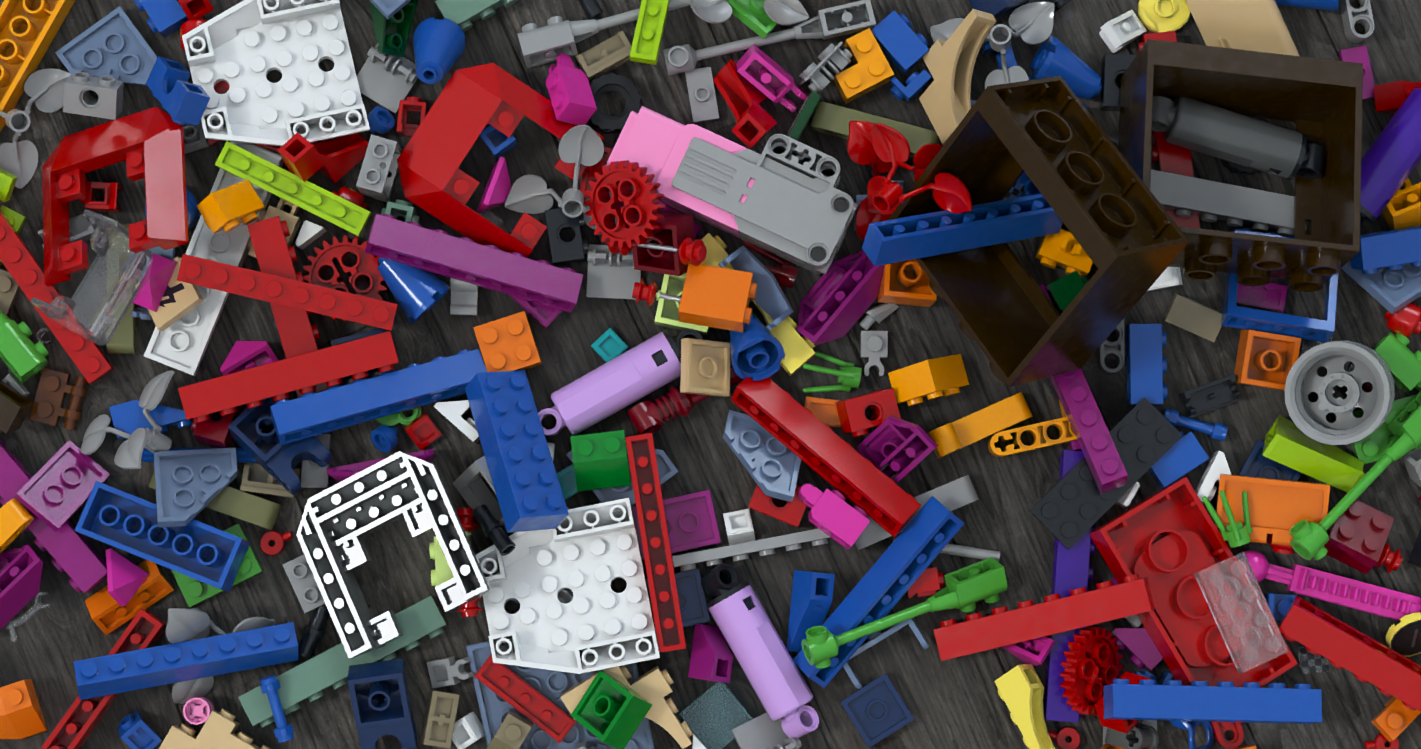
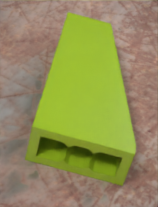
M1280 414L1265 436L1263 456L1347 493L1365 475L1363 473V461L1334 445L1320 443L1306 436L1297 428L1294 422Z

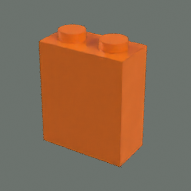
M690 262L678 310L679 322L743 333L745 323L750 324L752 308H749L750 299H755L757 292V283H753V273L703 264L693 266Z

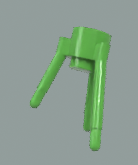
M816 351L815 356L842 367H839V370L810 364L803 365V368L807 370L836 375L837 383H842L841 385L803 388V393L850 392L851 388L858 389L862 368L854 367V363L845 362Z
M1223 490L1219 492L1229 521L1226 528L1208 498L1204 496L1202 500L1220 529L1224 541L1228 540L1231 548L1249 543L1251 541L1249 534L1253 530L1250 524L1247 492H1242L1244 525L1242 521L1235 522L1225 492Z

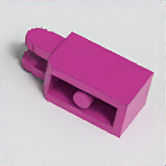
M755 44L736 63L737 72L773 102H780L791 112H794L797 106L791 99L785 96L789 90L793 91L800 99L805 100L808 97V94L794 82V78Z
M561 53L556 58L557 65L553 64L548 69L549 75L546 80V87L556 120L575 125H585L597 110L588 77L581 69L574 67L572 59L567 54Z
M810 483L803 484L801 489H799V499L811 509L808 513L809 522L849 550L870 523V520L866 518L868 514L858 506L851 507L845 502L846 498L837 490L833 489L831 492L829 489H826L823 493L818 488L810 485Z

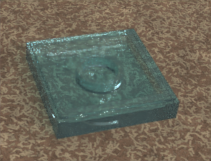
M723 682L715 683L679 713L707 749H722L735 738L732 729L753 719Z

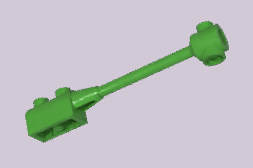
M0 311V358L23 384L46 366L48 361L45 357L49 353L41 342L34 345L29 339L32 332L25 322L22 321L17 324L15 320H11Z
M1389 332L1377 343L1373 350L1384 359L1390 368L1394 384L1404 393L1411 391L1413 388L1421 391V351L1417 350L1413 353L1406 347L1410 343L1406 336L1398 333L1394 335L1392 332Z
M1421 391L1387 425L1394 434V437L1384 451L1383 456L1319 523L1308 522L1304 519L1297 522L1290 529L1289 533L1293 537L1290 545L1302 558L1306 560H1311L1312 558L1319 560L1323 558L1328 552L1324 546L1329 541L1327 530L1391 463H1394L1411 450L1416 448L1421 450Z
M993 557L948 573L944 575L946 587L928 598L925 602L836 636L827 630L825 626H813L806 630V638L801 641L803 653L810 665H815L816 668L820 669L826 668L831 665L830 658L838 655L839 646L929 611L935 612L956 608L962 612H971L976 609L975 602L984 599L986 603H995L1000 599L999 593L1007 590L1004 566Z

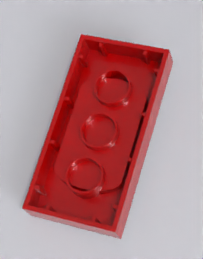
M1187 477L1174 481L1089 533L1118 584L1124 583L1123 577L1139 574L1140 579L1147 577L1155 609L1137 614L1175 680L1182 681V686H1191L1192 681H1207L1208 686L1216 687L1217 682H1234V687H1243V683L1255 682L1260 683L1261 688L1298 664Z

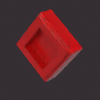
M426 412L404 428L420 451L442 436Z

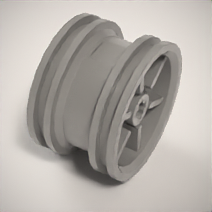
M1348 340L1320 344L1303 353L1288 373L1284 389L1285 404L1289 416L1297 428L1306 436L1320 443L1330 445H1347L1357 442L1376 431L1386 421L1392 410L1395 398L1394 379L1384 359L1373 349L1361 343ZM1348 361L1353 362L1355 365L1352 372H1347L1344 369V364ZM1321 366L1327 369V375L1324 377H1320L1317 374V370ZM1365 382H1370L1373 385L1371 392L1363 391L1362 385ZM1337 385L1339 387H1347L1348 391L1345 393L1348 396L1346 398L1343 396L1336 397L1335 392L1337 390L1335 387ZM1310 392L1318 394L1316 402L1309 400L1308 395ZM1359 407L1363 410L1364 414L1361 418H1356L1353 415L1355 408ZM1330 412L1336 415V421L1333 423L1326 420V415Z

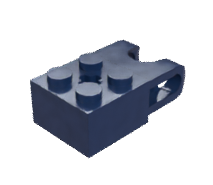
M273 397L262 399L263 405L246 409L228 425L231 438L291 495H295L302 488L300 479L294 472L295 466L303 460H311L320 467H325L332 461L330 451L315 436L280 445L270 406L275 405L278 401H274Z
M403 658L349 666L347 681L361 749H375L377 740L384 735H394L397 737L403 749H416L417 733Z

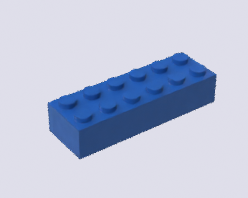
M525 370L476 373L465 387V391L507 533L556 529L569 513Z
M98 481L93 486L75 528V531L228 593H230L250 545V542L194 519L186 526L158 527L156 504Z

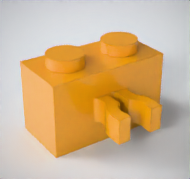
M1407 178L1403 183L1405 189H1398L1383 209V218L1391 230L1421 226V182L1411 186V181Z
M248 179L210 193L197 205L204 218V222L213 234L221 230H225L226 233L230 232L242 222L244 225L252 223L258 218L257 213L265 207Z
M1061 228L1059 233L1043 236L1035 257L1040 259V264L1055 269L1058 266L1066 269L1065 273L1067 275L1077 270L1079 275L1083 274L1086 276L1093 263L1071 232Z

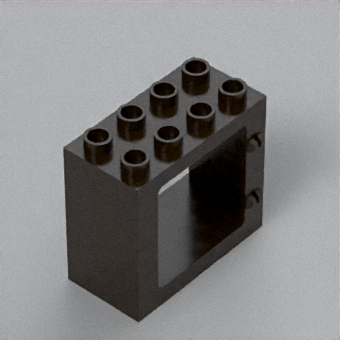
M1152 39L1146 41L1121 77L1118 150L1149 190L1151 181L1153 96L1166 97L1173 102L1179 96H1185L1246 116L1293 121L1296 124V131L1307 135V143L1318 144L1326 149L1322 173L1319 178L1309 179L1298 175L1295 176L1293 239L1179 227L1189 240V243L1168 267L1184 268L1183 276L1185 278L1200 281L1216 278L1217 272L1237 274V283L1246 286L1266 285L1270 283V277L1290 279V288L1301 292L1321 290L1323 283L1327 282L1333 275L1340 273V269L1360 251L1363 63ZM1305 221H1310L1307 227V235H1305Z
M1061 76L987 86L909 191L911 192L929 183H935L934 179L938 173H949L960 179L966 186L971 196L972 205L1003 200L1025 172L1097 266V272L1060 315L1007 243L916 259L929 277V286L937 296L946 300L959 318L961 331L978 344L990 361L989 367L993 375L1006 383L1008 387L1081 369L1189 243L1187 237ZM928 189L900 203L888 220L944 211V209L936 203L933 197L934 189Z

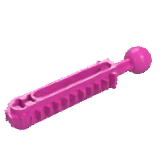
M1257 550L1245 551L1236 560L1250 584H1256L1264 579L1286 584V591L1397 621H1400L1405 615L1421 612L1420 597L1297 564L1292 565L1291 569L1270 564L1267 558Z

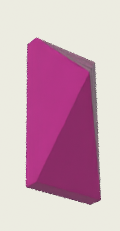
M500 156L492 167L477 211L481 213L505 204L512 186L504 157Z
M153 253L133 303L157 312L177 262Z
M236 341L220 370L223 375H228L276 362L279 359L266 341Z
M110 548L106 550L108 593L122 607L127 605L149 574Z
M1044 636L1002 646V648L1023 663L1038 666L1042 665L1056 642Z

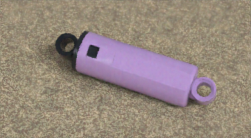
M665 329L553 392L551 399L555 406L543 409L538 413L541 424L543 418L548 415L555 416L557 424L553 429L547 430L543 428L545 436H555L565 427L569 429L572 435H577L680 377L681 339L692 336L695 339L703 340L701 334L694 329H685L672 339L668 330Z
M727 563L720 564L706 572L701 579V585L705 593L711 597H716L706 603L712 617L770 719L776 721L782 718V729L790 738H800L814 731L819 725V717L814 708L805 705L813 699V694L748 580L737 586L738 574L735 568Z

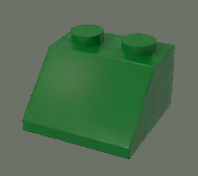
M624 430L570 436L578 492L631 485Z
M600 670L571 716L603 743L617 749H624L652 707V704L628 686Z

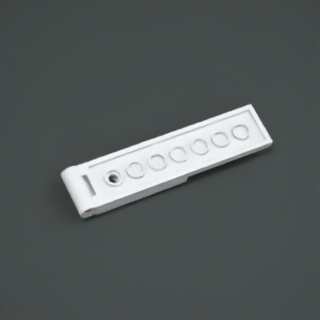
M230 142L281 168L284 161L278 153L252 143ZM220 168L210 193L245 180ZM251 184L265 206L257 213L258 218L252 222L255 223L258 222L261 212L266 209L271 193ZM201 214L185 254L242 268L249 251L247 247L251 238L248 227L242 222L230 232L226 233L225 230H221L213 234L211 229L207 227ZM198 285L196 286L204 301L164 331L158 330L155 327L144 354L146 358L196 376L229 295L228 292Z

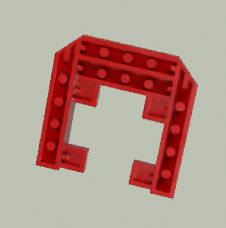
M494 63L455 70L397 159L404 196L463 236L472 239L474 243L484 246L494 245L501 251L521 253L527 258L547 226L524 212L509 234L466 206V203L480 182L458 167L487 123L510 138L523 116H525L560 140L568 130L578 125L556 120L550 100ZM596 132L603 141L604 136ZM559 158L554 168L573 180L575 163H565ZM580 164L579 178L587 166Z
M153 107L64 136L42 166L44 282L46 286L70 280L71 273L88 268L87 243L83 240L70 243L69 202L86 197L85 173L126 160L127 178L132 182L145 178L147 219L128 225L129 249L134 253H138L158 246L168 250L189 243L183 125L177 124L171 119L172 116L158 107Z

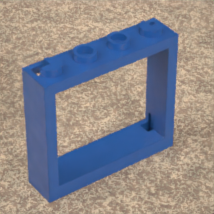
M1248 228L1234 229L1233 231L1235 233L1293 239V237L1279 236V234L1274 232H1254ZM1226 273L1221 326L1327 343L1335 329L1338 274L1333 275L1326 282L1324 320L1236 306L1237 274Z

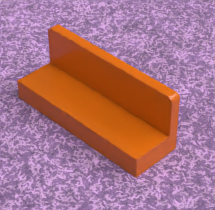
M145 560L137 565L149 575L127 605L122 607L108 593V585L85 600L92 620L105 635H108L135 617L140 609H147L174 591L172 584L162 574L156 563Z

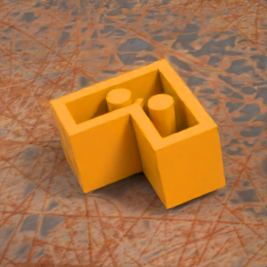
M870 28L846 39L844 47L853 55L851 60L854 66L840 72L838 75L836 74L833 80L845 104L890 82L894 77V72Z
M961 354L925 360L888 373L897 404L907 402L908 406L923 403V397L926 396L928 400L942 396L960 393V387L969 385Z

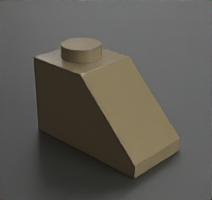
M509 710L486 749H519L531 730L533 723Z

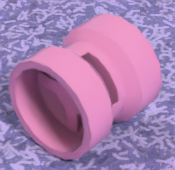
M206 697L191 698L184 705L183 715L191 724H202L207 721L209 715L214 710V705Z

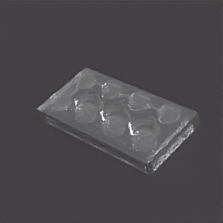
M1244 552L1194 573L1239 674L1289 652Z

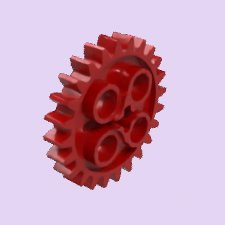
M629 160L611 162L610 165H603L602 171L594 173L597 180H589V184L593 189L585 191L590 196V200L584 202L585 205L590 206V210L585 215L592 216V220L588 225H596L597 228L594 231V235L603 234L601 242H610V247L619 246V249H625L646 244V238L654 237L652 230L660 229L656 220L664 218L663 215L658 213L659 209L665 208V205L658 201L664 194H657L656 192L660 187V183L653 184L652 181L655 175H646L647 167H639L638 162L630 163Z
M344 235L342 242H339L334 236L332 245H329L324 240L323 246L325 249L320 250L315 247L314 250L317 256L307 257L312 262L311 266H303L309 272V275L303 276L304 281L351 293L348 286L344 282H340L342 276L333 263V259L337 258L343 271L348 276L352 275L349 277V281L358 295L384 301L379 293L388 292V289L382 285L385 281L377 269L380 264L377 260L380 257L364 253L367 241L363 242L360 246L359 238L356 236L352 243L349 242L347 235ZM350 254L356 255L357 263L353 267H346L344 265L345 257ZM327 267L333 268V277L330 280H322V270ZM363 277L370 278L369 288L359 290L357 287L358 280ZM332 317V320H333V321H336V320L338 319V318Z
M1087 626L1086 629H1080V634L1073 635L1074 642H1068L1069 652L1064 651L1066 661L1061 662V665L1065 668L1060 673V676L1064 677V681L1060 684V687L1066 688L1062 696L1068 698L1066 704L1072 706V711H1077L1079 714L1097 715L1095 704L1104 695L1103 686L1113 684V679L1121 677L1118 673L1123 668V665L1119 664V660L1123 655L1117 654L1120 645L1115 644L1117 638L1111 636L1112 632L1105 630V628Z

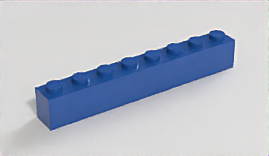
M1036 194L972 205V211L951 213L944 210L869 223L862 249L873 265L879 266L1059 233L1063 222L1043 195Z
M465 349L458 352L457 355L450 357L439 356L431 362L421 365L414 363L399 371L389 370L370 379L366 377L357 379L352 384L344 386L334 385L326 391L319 393L308 392L302 395L301 398L294 400H280L275 405L270 406L271 418L279 443L284 445L466 394L465 387L476 373L487 372L479 349Z
M932 496L822 626H825L827 630L836 636L885 617L965 523L948 507ZM869 635L839 646L838 655L830 658L831 665L826 668L820 669L816 668L815 665H810L803 650L797 654L793 661L808 678L825 688Z
M290 622L73 661L79 699L84 700L297 661L298 643L294 623Z
M1113 679V684L1103 686L1104 719L1315 724L1322 722L1321 689H1311V684H1294L1295 689L1286 688L1285 683H1270L1269 688H1260V683L1255 682L1243 683V687H1234V682H1217L1216 687L1208 686L1207 681H1192L1191 686H1182V681L1169 680L1165 681V685H1156V680H1139V684H1130L1129 679Z

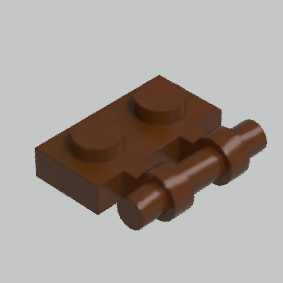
M43 368L29 420L58 427L61 416L66 418L64 428L74 430L76 421L80 420L81 413L79 410L82 398L86 397L87 389L85 387L87 380L84 377L77 376L75 386L69 385L70 374ZM66 393L72 394L69 409H63Z

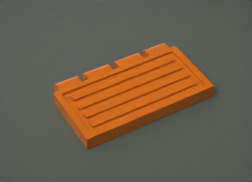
M1220 474L1219 492L1221 490L1225 492L1235 522L1242 521L1243 525L1242 492H1247L1250 524L1253 530L1249 534L1250 542L1266 543L1268 533L1273 534L1272 544L1291 546L1290 541L1293 537L1289 531L1297 522L1306 519L1308 522L1319 523L1328 514L1330 484ZM1218 492L1217 514L1226 528L1229 521Z

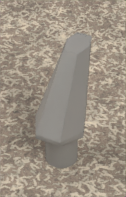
M884 303L869 308L865 311L867 315L859 325L868 331L874 322L880 323L899 306Z

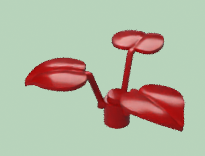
M850 121L847 142L849 157L857 164H868L873 169L871 172L873 176H879V173L888 172L892 162H883L873 148L872 128L875 123ZM936 143L926 144L915 153L913 159L915 166L904 162H898V166L909 171H915L914 180L916 182L943 145ZM868 197L859 204L855 215L857 235L860 239L864 240L869 223L886 221L892 215L867 212Z
M876 123L873 126L872 144L874 151L883 162H892V168L887 177L874 176L869 180L867 185V212L892 214L900 203L928 189H934L933 197L942 209L951 213L972 211V200L968 189L960 179L949 173H938L934 179L935 183H929L907 194H903L901 185L897 182H892L891 179L898 167V162H905L909 159V143L900 132L885 124Z

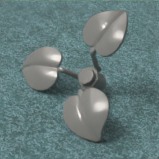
M691 0L693 12L700 19L709 23H723L730 18L733 12L732 7L726 0ZM765 0L763 2L766 14L777 24L792 25L804 22L809 18L807 11L799 0Z
M1033 2L1022 5L1011 13L1008 20L1009 27L1004 24H998L991 29L990 34H987L983 43L989 41L991 48L1000 52L1002 70H993L989 73L985 80V89L987 86L1029 80L1026 71L1022 67L1013 66L1007 69L1006 50L1010 47L1011 36L1014 38L1020 36L1022 41L1029 45L1045 42L1053 30L1054 3ZM954 18L931 26L930 32L933 43L937 39L947 41L964 19Z
M47 68L33 72L24 83V91L31 97L27 102L25 110L12 109L8 113L0 110V116L5 118L6 125L15 131L12 139L13 143L4 142L0 144V168L18 177L15 187L19 189L23 188L34 175L38 164V151L31 141L22 140L18 142V138L21 136V132L26 131L30 126L29 114L33 103H35V106L40 111L47 113L58 111L63 107L64 82L70 76V73L66 71Z
M578 125L563 135L558 149L559 156L563 162L575 163L572 188L567 189L561 199L553 188L547 189V183L542 177L524 175L518 178L512 185L505 201L506 208L527 214L543 213L553 206L554 197L566 216L574 218L583 212L584 221L588 225L592 220V216L585 215L590 210V206L584 204V195L578 189L580 164L584 166L597 164L603 157L604 144L600 136L590 126ZM596 225L589 226L592 229L597 228Z
M170 370L157 375L148 382L140 396L139 406L144 408L143 414L153 428H138L130 435L108 427L111 417L106 414L100 415L88 426L80 448L81 453L84 455L94 453L103 443L106 433H113L128 439L120 445L114 458L115 464L123 469H140L144 448L153 454L157 451H169L172 440L160 432L162 427L155 422L150 415V411L154 410L160 403L173 374L176 372Z
M199 608L168 609L166 637L172 644L206 638L210 633L209 629H213L219 635L226 634L210 620L207 613ZM264 617L247 618L234 628L233 633L275 625L274 618L268 619ZM213 676L175 683L172 689L173 702L175 704H184L191 698L205 696L213 687Z

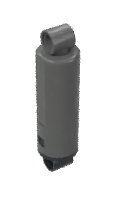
M1153 96L1151 131L1164 132V139L1168 143L1288 180H1292L1296 175L1309 179L1321 176L1326 149L1318 144L1307 143V135L1185 96H1179L1174 102L1166 97Z

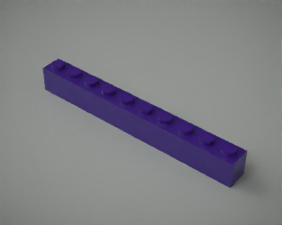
M1061 451L1059 481L1084 457L1082 451ZM1096 523L1068 550L1055 538L1051 595L1059 593L1060 598L1071 596L1069 590L1086 587L1087 591L1088 582H1092L1093 566H1089V556L1094 555L1095 543L1089 533H1091V528L1096 527ZM1087 626L1048 635V638L1053 639L1056 643L1047 655L1043 707L1045 720L1079 722V717H1083V714L1072 711V706L1066 704L1068 698L1062 696L1066 688L1060 687L1064 677H1061L1060 673L1065 668L1061 665V662L1066 661L1064 651L1069 652L1070 650L1068 642H1074L1073 635L1080 634V629H1086Z

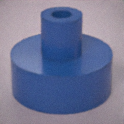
M376 106L367 115L369 131L373 134L376 132L386 134L395 125L393 115L381 106Z
M379 425L371 432V441L379 451L388 453L397 446L399 431L395 426Z

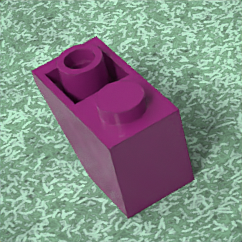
M695 624L688 678L730 683L733 655L720 630L716 626Z
M1112 628L1110 630L1112 632L1111 635L1117 638L1115 644L1120 645L1121 651L1126 649L1132 655L1130 658L1131 662L1140 670L1143 668L1152 670L1163 659L1145 628Z

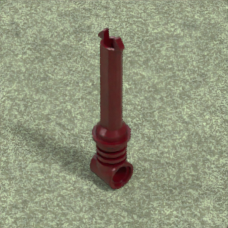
M730 365V386L744 379L740 378L735 373L732 365ZM673 386L666 393L667 397L662 395L660 396L661 400L658 398L654 399L655 403L652 401L641 402L628 411V416L639 435L654 434L663 427V421L668 423L669 418L671 420L675 419V415L677 417L689 416L688 412L692 411L695 404L710 396L680 393V387L675 388Z

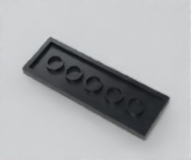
M1145 397L1109 431L1128 474L1126 485L1101 494L1084 456L1029 511L1067 550L1183 436Z

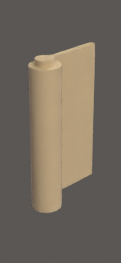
M1185 0L1206 46L1300 56L1275 0Z

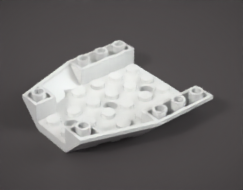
M243 0L182 35L193 84L201 86L210 97L201 117L205 139L282 146L297 132L307 141L313 143L370 130L343 21L340 0ZM324 59H330L334 63V68L331 71L325 72L319 68V63ZM272 70H277L282 74V78L279 82L272 83L267 80V74ZM220 81L227 82L230 86L229 90L225 94H218L214 90L216 83Z
M629 498L569 509L568 516L556 529L515 532L509 538L516 546L508 555L502 556L495 545L475 555L490 588L482 596L490 634L488 637L493 663L583 674L660 658ZM616 578H622L627 583L626 589L621 593H616L611 589V583ZM567 588L573 592L571 602L561 603L558 600V593L562 589ZM510 599H516L520 603V609L515 614H509L505 610V604Z

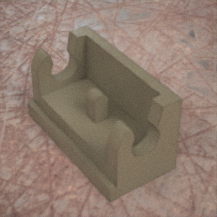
M620 31L602 43L576 55L575 58L583 72L586 73L590 83L595 78H599L600 75L606 74L630 61L629 56L632 46L624 32Z
M1176 292L1174 293L1164 321L1215 342L1222 327V313Z
M247 462L244 465L240 491L297 498L298 493L291 495L260 464ZM294 468L295 474L300 479L301 469Z
M429 689L420 743L450 749L460 695Z

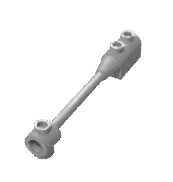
M670 0L668 11L691 5V0ZM640 8L599 20L563 21L562 17L554 16L548 19V25L538 28L535 23L524 25L522 33L517 35L527 69L556 61V58L561 53H565L569 57L578 55L576 43L598 33L599 30L637 20Z
M861 0L818 10L816 17L797 24L793 28L770 33L765 39L755 36L699 50H694L689 44L663 49L662 51L669 76L694 70L699 60L747 50L753 44L760 47L794 38L825 40L864 31L868 28L873 29L876 26L871 1Z

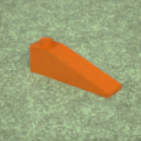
M24 679L0 687V739H24L48 730L32 679Z

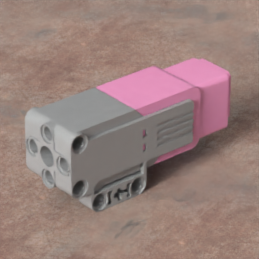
M644 106L641 107L639 113L631 111L606 164L610 165L611 162L629 160L630 163L638 162L639 167H647L646 175H655L652 183H660V187L656 192L657 194H664L661 199L666 205L693 215L694 218L735 237H741L742 240L815 274L826 275L858 207V204L853 202L850 195L837 189L840 182V164L832 156L783 134L771 136L762 154H759L698 125L687 124L685 126ZM779 149L785 151V152L782 153V154H776V153H774L776 150H779ZM829 171L834 175L826 177L823 173Z

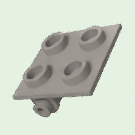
M842 41L836 46L831 43L817 57L820 62L817 65L813 62L799 75L802 81L798 85L801 86L808 80L811 83L808 86L811 91L816 93L818 91L822 92L830 83L827 78L830 80L834 79L833 75L824 66L826 65L838 75L840 73L839 70L841 71L851 62L850 58L853 55L846 48L843 51L839 48L843 44Z
M376 44L375 47L372 46L368 51L367 55L369 57L357 75L360 92L396 114L399 109L400 100H405L418 79L416 65L404 57L379 54Z
M589 244L586 297L637 300L632 298L635 282L640 283L641 270L634 269L633 250L625 256L620 251L617 254H612L607 245Z
M301 555L283 564L304 613L325 604L305 555Z
M767 712L732 729L740 749H799L802 746L799 738H790L784 733L781 722L782 718L773 721Z

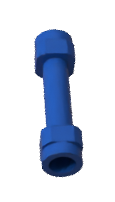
M1165 408L1163 416L1174 427L1178 425L1209 434L1211 439L1225 440L1228 426L1217 422L1209 424L1179 415V411Z
M276 675L260 679L262 694L267 693L277 728L273 729L278 742L293 739L294 730L292 724H287L277 691L281 688L279 680H277Z

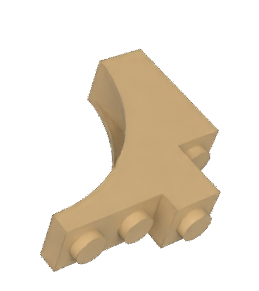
M972 9L947 41L937 39L930 50L923 56V60L934 81L920 96L919 100L942 144H945L971 109L970 92L973 69L987 34L997 22L993 14Z
M626 665L602 670L651 703L652 707L645 717L669 732L682 749L692 744L690 736L693 733L686 721L680 723L675 714L679 710L671 697L667 700L665 699L666 695L673 692L670 685L674 683L666 669L661 671L656 666L632 682L628 680L632 675ZM599 671L561 693L560 698L570 714H572Z
M223 708L220 712L218 710L211 712L198 736L194 735L196 730L182 723L181 726L173 725L159 749L271 748L265 745L261 748L252 743L254 739L241 731L237 735L235 731L240 723L234 720L236 716Z

